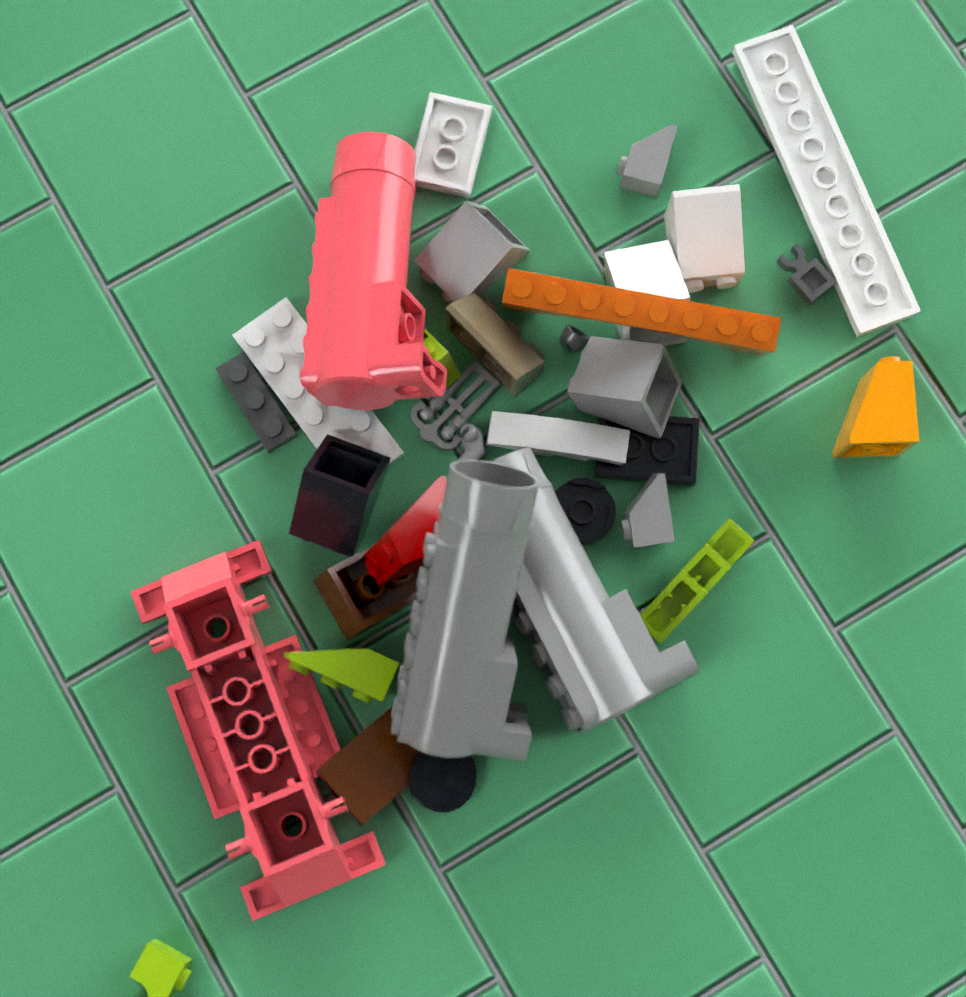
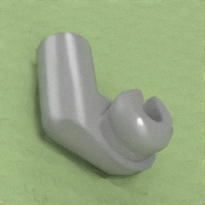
M465 424L460 429L464 453L458 460H480L485 453L483 434L474 424Z

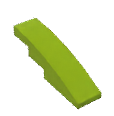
M729 517L640 614L649 634L661 644L755 542V539Z

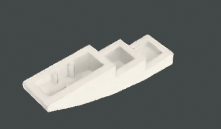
M492 411L486 445L511 450L531 448L534 454L547 457L557 455L582 461L592 459L623 465L626 463L630 430L561 418Z

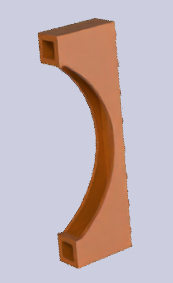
M508 268L502 298L504 309L640 328L760 356L775 352L782 318L511 268Z

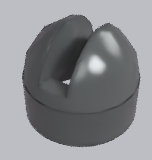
M567 324L560 336L562 348L566 344L571 346L569 353L579 352L589 340V337L584 332L570 324Z

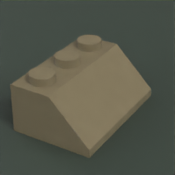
M474 292L449 304L445 308L447 330L514 397L543 372L545 362L543 361L544 355L532 343L527 345L519 337L521 335L519 329L509 320L504 322L496 314L498 312L496 306L487 297L481 299Z

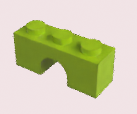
M155 938L147 943L129 977L140 982L145 987L148 997H172L176 989L182 991L188 982L192 971L187 968L192 958Z

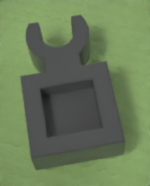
M795 244L790 252L795 256L796 260L789 261L782 254L777 262L780 268L794 274L788 282L810 306L830 290L837 281L816 258L808 263L804 259V250Z

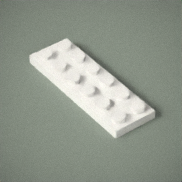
M287 297L232 335L316 449H318L328 434L390 457L389 466L404 456L402 449L372 410H354L337 406L326 407L302 386L300 370L304 364L303 338L307 332V324Z

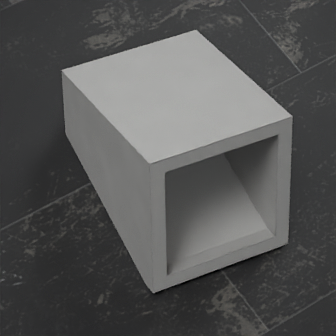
M465 201L414 261L421 268L419 270L421 276L431 284L436 283L443 290L441 294L443 298L451 304L474 292L481 297L507 273L508 268L512 269L531 250L486 206Z
M590 336L586 348L581 352L577 370L569 380L567 392L580 411L641 433L661 438L682 385V380L664 344Z

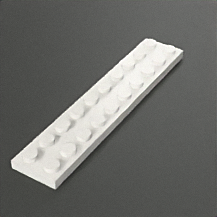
M790 25L734 45L732 49L733 56L827 271L837 281L834 287L856 337L918 315L921 312L794 26Z

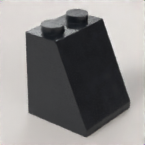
M327 434L303 470L289 534L331 549L339 554L349 557L353 556L364 539L391 458Z

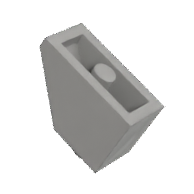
M671 124L631 145L628 157L622 155L617 175L623 176L620 188L657 198L678 126Z
M653 473L625 510V520L620 522L623 540H629V545L634 548L675 542L665 473Z

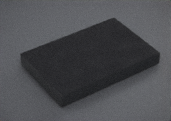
M669 416L661 438H656L598 417L599 425L630 430L626 463L617 465L595 460L594 478L647 482L653 473H665L666 484L695 486L700 419Z

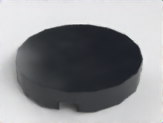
M574 478L555 491L560 505L582 545H591L602 540L611 530L616 518L615 502L601 483L589 478Z
M420 751L414 755L410 763L412 766L410 773H408V785L411 795L420 806L434 812H451L461 808L471 798L476 786L477 770L471 756L464 758H442Z

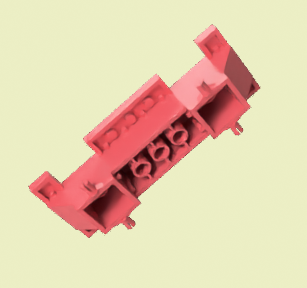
M260 540L229 552H223L130 591L143 624L165 616L169 620V633L149 640L150 646H153L151 648L153 653L156 655L161 651L175 647L181 653L187 671L191 672L192 677L168 686L166 690L214 819L221 818L237 810H240L245 823V837L225 845L226 851L241 846V849L228 854L230 860L251 851L258 859L264 877L240 887L252 921L386 865L374 830L343 844L340 843L331 817L345 811L347 812V805L332 809L345 802L343 796L325 804L316 778L319 776L315 771L342 749L312 671L310 670L307 676L288 667L290 660L283 658L284 652L303 651L298 635H293L265 647L252 614L267 608L269 609V604L266 602L267 599L264 594L247 601L241 586L273 573ZM218 620H224L227 624L225 634L222 637L214 638L211 634L212 625ZM290 815H295L302 821V830L298 835H291L285 829V821Z

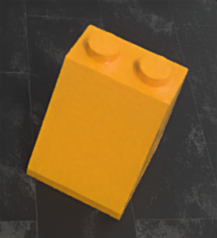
M896 356L881 358L859 380L832 451L833 458L900 456L919 442L912 361H901L900 357Z

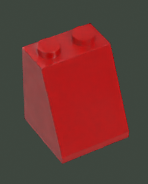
M445 475L437 478L420 494L364 554L367 570L372 577H375L378 586L419 571L420 566L426 567L423 566L426 532L433 533L434 523L439 521V507L443 503L447 483Z

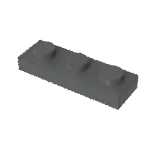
M245 352L216 368L268 453L273 452L297 437Z

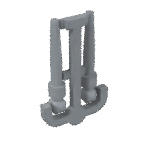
M474 361L461 373L459 379L446 388L444 395L434 397L429 402L430 405L428 407L419 400L412 408L410 415L412 423L420 430L421 439L428 443L433 442L444 451L455 449L462 442V438L455 434L457 430L460 431L466 424V421L500 385V382L494 379L477 361ZM475 370L480 376L456 400L452 398L451 395ZM485 381L490 384L466 409L461 406ZM445 401L450 404L448 409L432 425H425L417 417L420 411V417L424 421H429L433 418V413L439 411L445 405ZM457 411L460 415H456L450 421L451 425L444 427L441 431L443 439L446 441L452 439L450 443H445L437 436V430Z

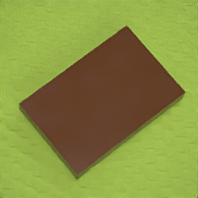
M392 707L315 771L337 799L343 796L345 802L342 805H347L348 812L360 827L408 786V773H410L412 766L410 763L418 750L408 744L398 743L397 735L391 734Z

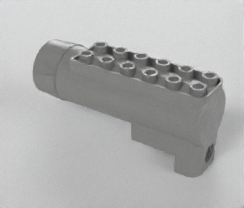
M531 448L519 449L491 461L523 470L539 480L531 520L533 526L527 540L512 608L516 617L512 618L519 635L521 637L526 635L532 648L528 649L535 666L537 668L542 666L548 679L544 682L549 694L553 699L558 698L564 708L561 716L570 731L575 729L579 734L585 733L698 674L696 661L685 640L662 652L658 651L626 589L609 598L560 505L552 483L546 478Z
M458 460L452 462L449 468L443 503L439 507V521L434 523L433 533L426 532L423 545V554H425L423 566L426 567L420 566L416 583V588H418L417 600L412 602L410 612L411 628L410 633L406 634L403 654H405L404 666L400 665L397 686H399L397 698L394 697L391 711V734L397 735V742L408 744L425 754L442 758H464L477 754L523 762L527 758L532 734L530 726H528L526 705L510 702L518 663L513 638L507 636L524 552L533 526L531 520L539 487V480L523 470L481 460Z

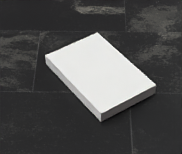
M432 92L429 93L415 147L416 187L470 199L492 113V106Z

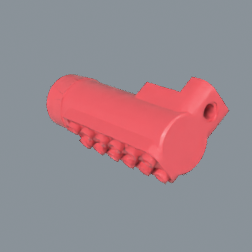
M359 132L348 135L338 142L330 183L331 197L319 199L318 212L315 214L316 236L315 242L312 245L313 268L312 273L309 275V287L311 290L309 304L306 307L308 322L307 332L303 338L305 354L304 364L300 370V381L302 386L326 407L337 406L354 410H374L387 407L397 400L441 397L446 390L447 369L440 362H436L429 355V350L423 345L426 309L407 289L412 208L416 192V153L406 141L386 133Z

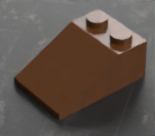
M369 547L327 568L313 582L348 641L410 606L413 600H417L418 588H416L418 571L378 586L375 577L370 575L366 567L364 554L371 548Z

